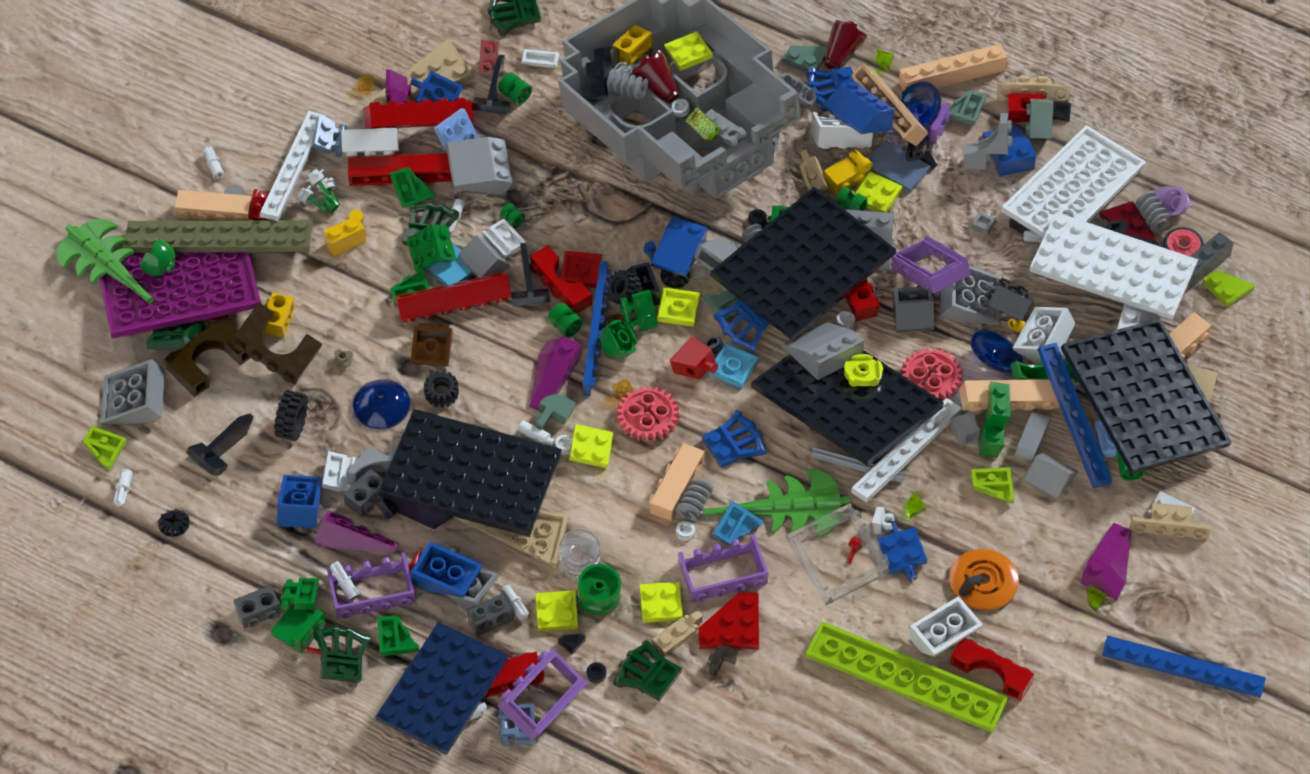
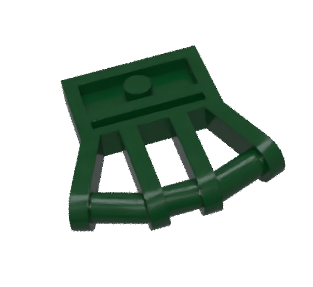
M490 0V5L487 8V12L491 16L490 23L498 29L497 32L500 36L506 35L508 31L517 26L524 27L526 24L541 22L536 0ZM499 1H500V2H508V3H503V4H497ZM514 10L513 12L497 14L498 12ZM512 20L504 25L501 23L502 21Z
M427 202L421 205L411 204V222L408 223L402 243L408 246V237L429 226L428 222L433 212H436L431 224L439 225L445 214L448 217L440 225H447V228L458 219L459 212L446 207L443 203L438 205L434 204V202ZM424 212L420 222L417 223L418 213Z
M201 322L185 323L153 330V333L146 342L147 349H154L156 351L166 348H172L173 350L182 349L186 344L190 343V338L193 335L205 330V325Z
M336 625L322 630L320 628L314 629L313 636L321 652L320 678L360 683L362 679V656L370 636H363L351 627L343 629ZM339 636L345 637V654L339 653ZM324 637H332L331 652L328 651ZM353 639L361 643L356 655H352Z
M645 640L636 649L629 650L626 654V659L618 664L619 670L613 684L619 688L630 687L638 689L641 693H645L660 702L681 674L682 668L660 656L650 642ZM644 652L649 653L655 662H651L641 656V654ZM637 662L649 670L645 673L631 664ZM627 672H629L635 677L641 679V681L625 678V675Z

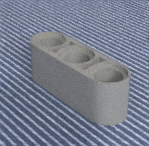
M1034 411L1031 412L1018 443L1015 458L1033 463L1049 427L1051 417Z

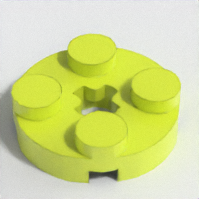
M857 354L852 356L851 360L845 362L844 375L849 381L848 383L853 387L877 386L882 378V363L879 360H873V356Z

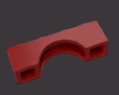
M548 245L530 255L529 267L531 271L537 274L542 284L550 288L553 296L562 303H565L572 309V312L578 314L592 305V293L582 282H565L556 275L559 269V257Z
M962 639L951 654L950 665L967 674L980 668L989 669L997 673L1003 682V693L1020 702L1033 683L1034 673L1028 668L1018 666L1009 658L997 655L993 650L978 645L972 639Z

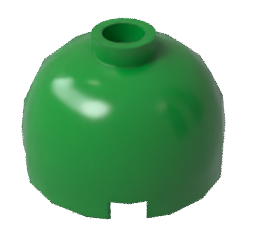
M160 238L151 246L153 247L151 252L147 251L140 264L141 270L156 277L162 276L166 272L171 273L176 266L174 263L176 256L173 247Z
M614 320L603 328L600 335V344L603 352L614 359L628 357L637 349L635 348L637 339L634 332L628 325H622L621 320Z

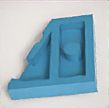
M732 501L711 535L729 545L733 540L741 538L762 525L764 521Z

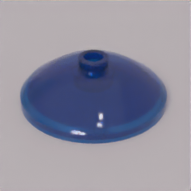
M924 81L916 82L907 87L899 96V100L925 129L929 128L938 117L942 99L939 90L933 84Z
M980 330L972 336L970 343L973 353L989 369L1000 373H1012L1010 364L1016 361L1023 363L1022 355L1013 350L1014 344L1002 335L992 331Z
M388 379L373 380L364 384L353 398V411L356 418L365 426L374 429L394 427L401 423L410 411L411 403L407 390L401 384Z

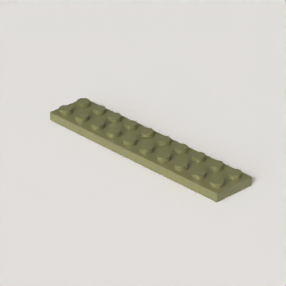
M273 220L128 221L125 234L126 242L123 244V248L133 249L134 253H147V251L150 253L153 249L151 246L161 238L169 243L175 252H310L313 220H279L278 222Z

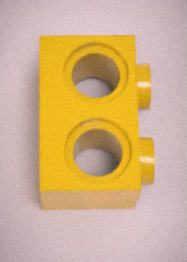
M636 24L627 30L612 45L613 48L619 50V60L632 66L637 59L654 46L652 32Z
M272 292L270 299L266 300L265 306L275 313L262 333L284 338L296 308L295 300L292 296Z

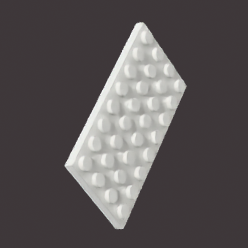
M1086 125L1002 206L1001 212L1044 238L1056 212L1089 222L1145 167L1146 161Z
M1056 212L1029 271L1173 320L1196 268L1198 259Z

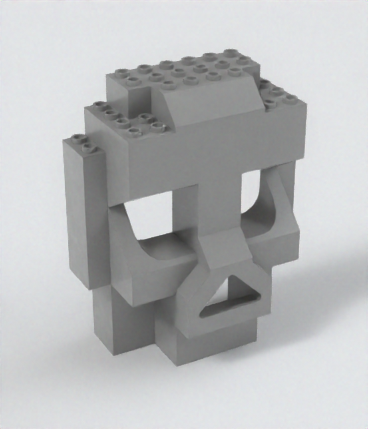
M632 0L562 41L565 58L560 60L563 78L558 80L562 107L625 163L629 164L630 168L645 181L662 172L682 191L688 187L694 192L704 188L717 199L774 164L772 136L801 119L798 92L774 73L771 49L711 0H695L692 3L686 0ZM635 24L652 32L654 46L640 58L646 55L651 57L659 50L663 52L678 88L679 96L675 100L685 99L688 101L690 106L688 115L681 118L674 116V111L671 109L674 101L670 103L663 101L649 88L641 100L609 91L606 98L588 99L586 63L594 61V49L612 47L614 42ZM697 31L712 51L713 58L680 71L666 52L664 44ZM620 61V68L629 66ZM713 63L721 77L717 83L700 93L695 92L685 83L687 80L708 69ZM712 109L736 126L742 127L747 132V135L743 139L741 138L735 147L730 146L717 136H714L709 143L706 139L709 137V134L706 135L704 129L700 134L690 124L691 120L699 111L706 114ZM639 110L651 122L635 126L627 124L622 119ZM708 150L713 152L702 157L696 151Z

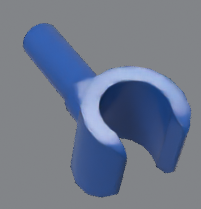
M652 240L644 244V253L650 257L651 262L654 257L653 251L656 250Z

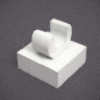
M876 507L872 520L875 534L883 535L884 529L892 530V524L886 522L894 521V515L891 513L886 514L884 507Z

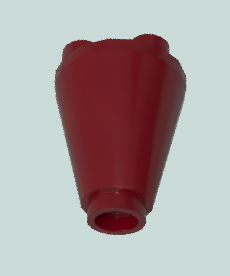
M835 20L824 57V65L828 69L834 68L836 70L866 40L867 35L857 28L856 23L853 21L846 23Z
M661 50L654 53L651 57L649 55L644 56L639 61L641 64L632 70L636 78L642 77V82L647 78L648 88L663 101L670 103L679 96L670 67Z

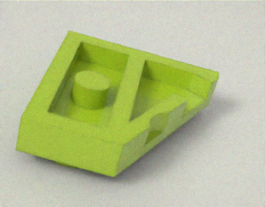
M1219 270L1212 272L1202 280V284L1226 307L1243 298L1255 288L1254 284Z
M91 426L83 439V444L106 470L110 471L127 444V439Z
M1010 467L971 469L974 491L1011 504L1014 503Z

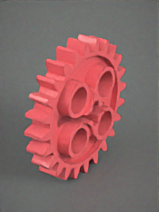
M926 347L925 352L918 349V354L912 352L911 357H906V362H903L901 368V375L936 398H941L944 401L946 396L952 398L953 393L957 394L963 380V369L960 368L961 363L956 362V357L950 358V352L943 354V349L937 352L936 347L932 351Z
M648 385L647 390H644L642 386H640V391L633 388V394L626 392V398L621 397V403H618L617 422L620 423V429H624V434L630 433L631 439L638 436V441L645 438V442H648L649 438H652L655 442L656 437L662 440L663 434L669 436L670 430L674 431L675 425H678L679 411L676 399H671V393L665 395V389L659 392L657 386L654 390H651L650 385Z

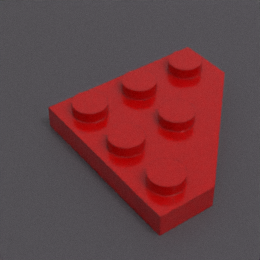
M738 593L699 627V649H759V593Z

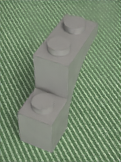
M1008 113L1000 114L999 124L990 136L979 142L965 144L964 169H986L987 162L991 161V154H1008L1009 147H1012V136H1009V132L1012 131V121H1008Z
M959 393L957 395L956 404L962 407ZM961 410V414L951 420L950 431L961 447L978 441L980 429L975 419L976 411Z
M368 446L364 452L362 451L359 454L356 462L347 468V484L352 486L369 469L377 474L387 473L397 447L392 449L387 456Z

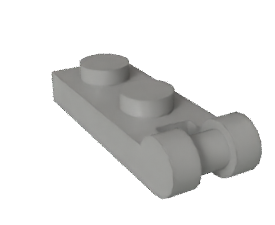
M710 109L705 114L708 117L706 123L709 122L713 130L717 126L721 129L715 136L730 146L735 147L738 141L747 135V132L742 127L736 126L714 110Z

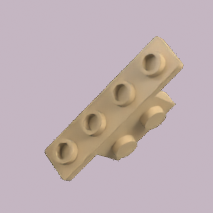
M1021 75L1015 77V83H998L997 100L1007 101V94H1044V99L1069 103L1070 85L1052 84L1051 78L1047 76L1030 78V76Z
M1152 502L1151 519L1132 517L1129 529L1137 533L1147 532L1157 535L1192 537L1201 540L1209 538L1211 526L1191 524L1192 507Z

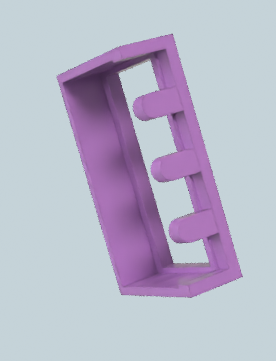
M928 236L924 240L891 257V267L895 272L933 294L971 275L966 257ZM934 254L935 258L942 256L946 264L952 261V264L931 273L914 262Z
M754 534L750 535V543L740 545L739 540L735 539L731 542V548L721 550L720 544H715L712 547V552L703 555L701 549H696L693 551L692 558L684 559L683 553H678V564L682 571L691 602H702L707 598L721 597L727 593L741 592L747 588L761 587L768 583V571ZM752 552L759 573L696 589L693 588L687 571L688 568Z
M405 552L401 553V562L391 563L390 558L385 557L382 559V566L371 568L370 562L365 561L362 564V570L352 571L350 565L343 567L347 576L351 575L350 579L352 581L403 571L408 591L339 605L335 585L339 582L335 575L332 576L331 569L327 568L337 619L416 603Z
M552 648L549 652L544 650L537 657L539 662L536 665L532 663L524 671L527 675L524 678L520 676L512 684L514 688L511 691L507 689L501 695L502 701L497 705L531 740L540 735L588 683L555 651V648ZM550 662L572 686L536 724L514 702V699Z

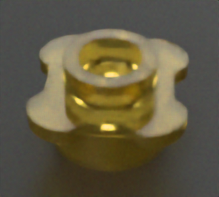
M364 74L357 79L359 91L375 90L374 76Z
M626 379L619 381L618 384H614L612 387L613 392L617 393L619 400H621V397L626 398V392L633 394L632 385Z

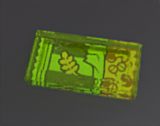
M698 107L685 120L708 143L721 130Z

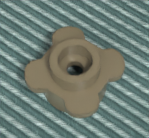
M337 349L334 352L335 359L332 360L333 365L340 368H346L351 365L352 351Z

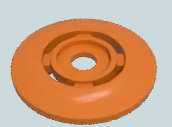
M975 549L962 554L956 559L950 570L949 583L955 597L959 596L968 607L988 611L1001 608L1014 598L1018 590L1019 576L1014 564L1003 554L989 549ZM979 574L987 575L990 578L987 584L981 583L979 587L975 585L969 590L971 593L962 597L958 592L967 578Z

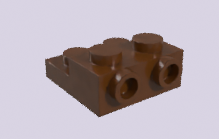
M420 323L419 326L414 325L410 363L449 367L453 329L448 325H438V327H431L427 323Z

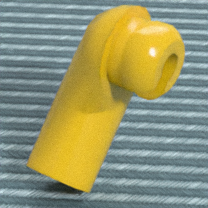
M1010 318L1008 320L1010 329L1018 333L1022 332L1026 322Z

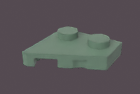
M790 46L783 57L782 63L805 72L810 68L818 71L824 61L827 46Z
M969 90L963 97L956 99L953 105L949 107V112H951L950 119L975 126L986 102L987 95Z
M728 290L721 291V294L710 296V293L704 295V300L716 313L732 307L740 301L739 298ZM734 312L724 316V318L729 322L739 314Z

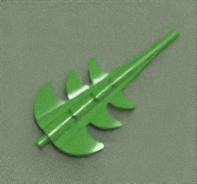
M93 219L85 222L80 227L71 226L70 224L65 227L68 236L59 243L56 251L57 260L62 268H66L73 259L80 256L76 263L78 277H81L90 267L95 266L90 274L92 284H95L97 280L107 273L136 292L148 304L153 302V297L142 289L120 263L128 256L134 254L133 249L122 248L112 253L117 246L125 243L126 239L121 236H109L102 239L108 232L117 228L115 223L105 219Z
M808 469L806 473L811 481L810 490L805 491L800 481L786 475L787 495H783L775 483L767 481L769 498L738 505L754 515L771 516L773 522L772 533H775L782 527L785 516H790L792 520L791 535L800 532L805 527L808 516H812L816 523L814 537H821L831 532L837 526L841 517V505L850 504V496L840 497L836 482L828 474L820 470ZM728 506L703 509V515H723Z

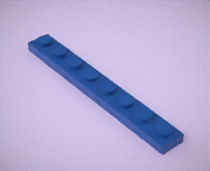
M600 261L583 379V396H591V390L595 389L596 378L593 375L598 372V362L595 361L596 357H600V346H598L602 332L600 326L604 327L605 315H602V311H606L607 300H604V297L607 296L606 292H608L606 286H609L606 282L607 280L610 281L611 269H608V262Z
M1057 342L1040 346L1037 351L1092 488L1108 485L1112 482L1111 476Z
M1108 635L1102 656L1258 698L1262 696L1266 677Z

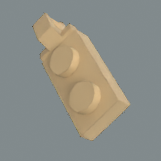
M807 149L800 152L803 159L800 169L808 191L813 187H816L821 192L828 189L816 156H812V153H809Z
M696 611L690 617L688 615L681 617L652 639V643L666 656L696 634V631L699 629L698 625L703 622V615Z

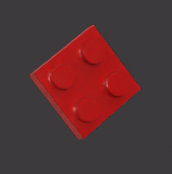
M565 251L561 280L569 283L582 282L586 288H597L602 254Z

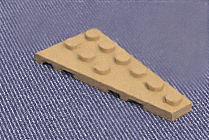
M449 38L402 74L407 77L408 85H410L412 78L423 82L428 77L430 71L458 84L473 79L472 73ZM411 85V95H408V100H414L415 103L419 94V88ZM385 88L370 99L367 105L369 106L370 102H380V105L386 104Z
M540 510L530 537L457 517L453 518L557 568L569 515Z

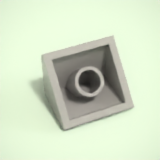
M478 235L458 255L477 278L493 275L510 268V264L489 241Z
M1044 452L1036 455L1024 482L1058 500L1078 471Z
M481 569L464 598L447 596L467 611V609L476 606L495 583L499 574Z

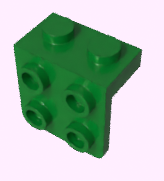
M431 224L407 239L416 272H418L420 267H423L425 270L437 262L452 263L457 260L447 225Z
M292 605L271 629V635L302 654L314 639L313 630L318 628L322 630L325 627L324 612L317 609L312 615L306 610L294 609V605Z

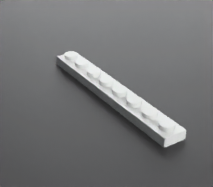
M308 111L264 203L260 217L279 221L313 149L311 146L316 118L319 115L324 117L326 115Z
M946 398L943 401V408L898 443L852 487L851 493L867 503L945 429L955 416L961 413L962 407Z

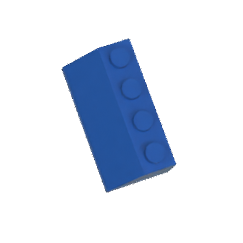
M848 82V84L840 85L823 103V108L860 134L892 130L894 109L886 102L881 101L877 96L868 92L867 89L861 87L857 82Z

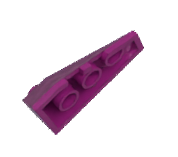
M386 69V102L397 101V104H403V101L408 100V95H411V85H408L407 77L390 69Z
M565 337L546 342L538 355L530 399L531 408L541 411L539 410V404L545 397L560 393L581 358L580 343Z
M330 510L323 517L314 540L323 548L395 552L399 544L379 533L371 534L367 527L363 525L355 526L351 524V519Z
M1116 523L1112 524L1083 571L1082 585L1115 600L1118 599L1126 583L1132 530Z

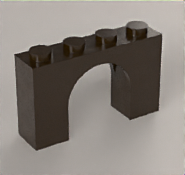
M258 302L234 335L231 344L237 350L244 351L250 355L254 361L264 364L269 371L276 372L282 376L286 382L296 385L318 354L322 343L306 334L297 348L291 353H273L264 345L262 332L271 321L275 312Z
M224 317L214 322L205 331H201L184 348L169 353L164 360L166 369L195 398L210 387L208 376L194 363L202 352L210 349L225 351L239 366L251 357L244 351L237 350L231 344L238 329Z

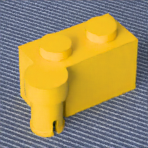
M855 149L849 154V158L847 157L824 170V177L830 190L837 196L843 187L850 189L856 184H861L866 178V172L871 169L873 164L868 158H864L859 150Z
M352 210L349 213V219L323 231L325 245L333 257L366 242V233L363 226L364 215L361 210Z

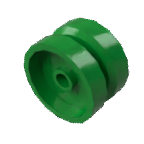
M594 564L585 568L578 577L577 600L579 606L585 612L598 616L614 611L620 603L622 581L619 573L606 564Z

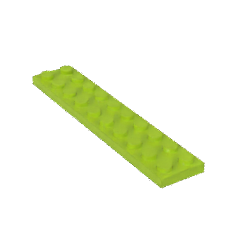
M823 621L805 654V657L991 733L994 732L1009 698L1006 695Z

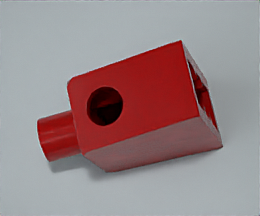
M692 336L670 359L673 373L694 379H701L707 372L714 374L718 370V363H715L712 349Z

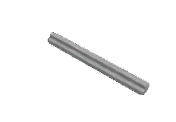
M814 447L811 453V457L814 459L868 473L876 465L871 463L866 466L854 457ZM900 471L891 480L903 482L905 472Z

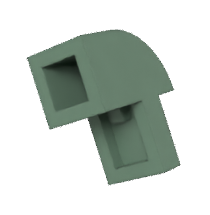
M558 394L545 397L539 404V410L541 411H539L534 420L536 421V427L543 430L551 417L566 424L575 409L576 403Z

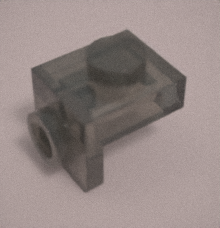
M718 645L714 655L711 654L707 661L709 674L716 677L724 661L736 664L737 652L731 647Z

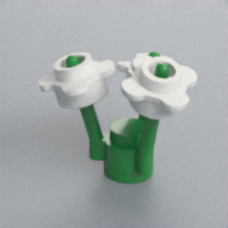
M317 169L311 170L308 174L309 179L306 182L310 181L312 185L317 182L319 192L326 196L322 198L321 205L313 199L314 192L310 190L311 186L309 185L306 189L302 188L299 191L297 204L304 203L307 205L311 202L320 208L323 213L327 210L330 214L340 206L339 201L333 194V191L336 189V183L333 182V178H325L320 181L324 178L321 173L324 171L323 169L321 171Z

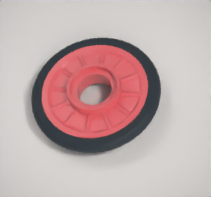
M1186 227L1170 230L1163 240L1165 249L1186 256H1191L1204 245L1200 234ZM1184 241L1189 245L1182 247L1179 245V242Z

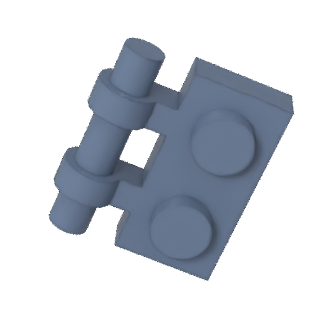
M319 115L316 118L311 147L327 154L332 149L335 151V156L341 157V130H346V125L340 124L339 129L335 128V121ZM333 136L337 138V142L333 141Z
M517 704L535 722L534 704ZM500 709L498 722L500 723L499 739H501L502 746H509L510 738H515L516 745L536 744V738L531 740L516 724L515 728L509 729L508 723L512 720Z

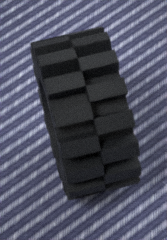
M625 270L615 271L614 275L610 276L611 281H607L609 286H606V290H608L606 295L609 296L608 299L611 302L621 305L620 299L624 297L630 303L632 302L631 295L641 290L638 289L641 286V283H639L640 279L636 274Z
M435 371L436 375L431 373L429 374L430 378L426 377L425 399L429 401L430 405L434 403V407H438V404H440L441 408H444V404L448 407L450 402L455 403V399H458V381L450 372L446 375L445 371H442V374H439V371ZM441 385L449 388L443 393L434 391V388Z

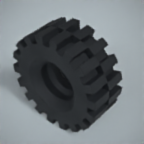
M286 390L283 396H281L278 410H276L274 434L278 438L297 441L300 433L303 431L305 418H307L308 396L303 393Z

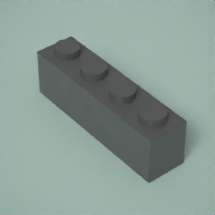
M1221 232L1217 233L1189 256L1198 259V262L1185 293L1231 256L1234 242Z

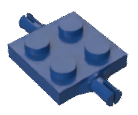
M430 71L428 77L423 82L412 78L410 85L419 88V94L415 103H420V100L431 99V102H437V99L442 98L454 101L455 98H459L463 89L462 85L433 71Z
M893 521L892 530H890L891 534L877 538L889 574L906 572L908 580L912 582L913 578V581H915L917 577L913 569L928 564L927 557L915 527L899 531L896 522Z

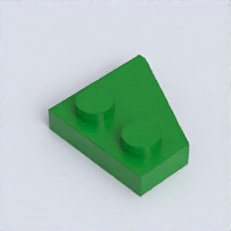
M408 167L389 173L401 208L436 196Z
M423 267L418 268V272L413 276H407L401 283H397L390 288L395 307H397L395 296L429 289Z
M397 615L377 617L380 656L416 653L419 651V645L411 638L409 631L402 625Z

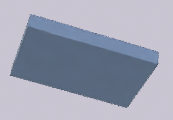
M886 140L869 158L873 164L870 171L903 186L902 189L908 193H911L930 171L931 166L919 159L907 161L905 157L906 152Z

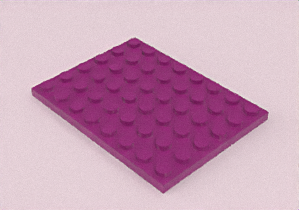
M175 252V268L171 273L166 272L159 277L151 276L141 270L140 264L146 253H134L120 263L142 289L153 297L154 300L150 304L136 292L107 273L99 279L112 339L252 310L258 302L261 303L249 252Z

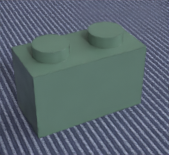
M1030 99V104L1026 105V115H1029V122L1025 124V133H1028L1029 138L1052 139L1053 101L1050 99Z

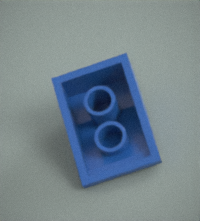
M1012 126V131L1009 132V136H1012V147H1009L1008 154H991L999 177L1034 169L1036 154L1031 142L1018 126ZM995 130L983 132V138H987Z
M672 217L664 231L651 266L686 277L696 261L695 257L700 245L706 243L708 228L681 218Z
M283 476L277 504V525L307 529L317 527L323 477Z
M430 541L411 571V580L413 585L426 591L464 598L483 565Z

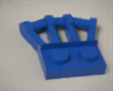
M851 66L836 70L833 68L830 71H817L813 68L806 71V76L808 77L807 86L815 91V101L824 112L828 111L823 108L824 99L829 98L840 85L855 82L851 77L853 74ZM815 79H827V80L815 82ZM832 86H833V89H829V90H825V91H821V92L818 91V90H820V89H824V88H828V87H832Z
M741 300L734 306L713 315L714 319L720 324L723 330L722 333L725 336L728 335L735 345L743 346L752 353L756 349L761 333L770 325L768 321ZM737 312L739 315L728 325L724 316ZM744 318L749 324L737 334L733 328ZM752 328L757 330L752 342L743 339Z
M739 410L734 412L724 426L720 425L719 428L702 436V441L721 468L742 458L763 456L767 453L766 447L763 445L762 432L756 429V424L753 420L750 421L744 417ZM737 422L744 425L730 433L728 432ZM748 432L751 433V436L743 440H740L738 442L734 441V439ZM753 443L756 444V448L740 450Z

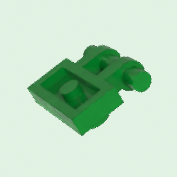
M650 290L632 294V302L628 303L626 297L620 299V312L623 313L624 326L628 325L633 332V327L636 325L640 332L658 327ZM634 310L636 317L631 319L630 312Z
M299 578L298 583H294L291 579L286 580L282 587L283 595L280 597V608L285 611L288 610L291 604H294V609L315 610L319 578Z

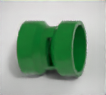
M512 203L506 204L499 214L500 218L508 221L512 228H518L525 220V214L521 210H517L516 206Z

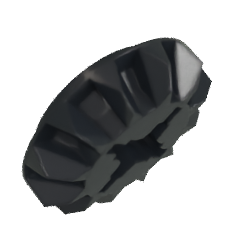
M661 269L660 278L666 286L680 288L689 282L690 272H688L686 277L678 275L677 279H675L672 272Z
M177 508L171 511L167 509V512L161 514L158 520L159 530L169 537H177L184 534L190 525L189 516L184 510L180 511ZM176 518L177 522H175L172 528L171 521Z

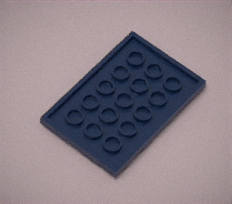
M438 622L375 716L376 720L447 755L509 660L508 655Z

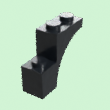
M611 46L594 49V61L586 63L588 99L608 97L607 81L609 73L612 69L620 68L619 50Z

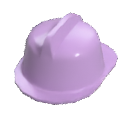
M1164 186L1154 191L1156 197L1159 198V202L1166 209V213L1170 216L1182 215L1189 206H1192L1189 196L1181 187Z

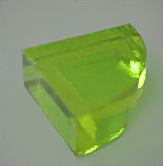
M877 49V63L888 71L894 59V54Z
M916 492L910 496L907 502L906 512L909 518L926 510V505Z
M1090 585L1087 591V602L1097 612L1106 600L1107 594Z

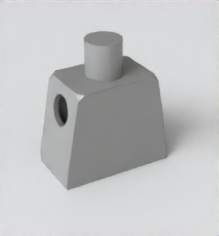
M719 237L701 244L695 260L712 271L735 252L739 246L736 242L729 243Z

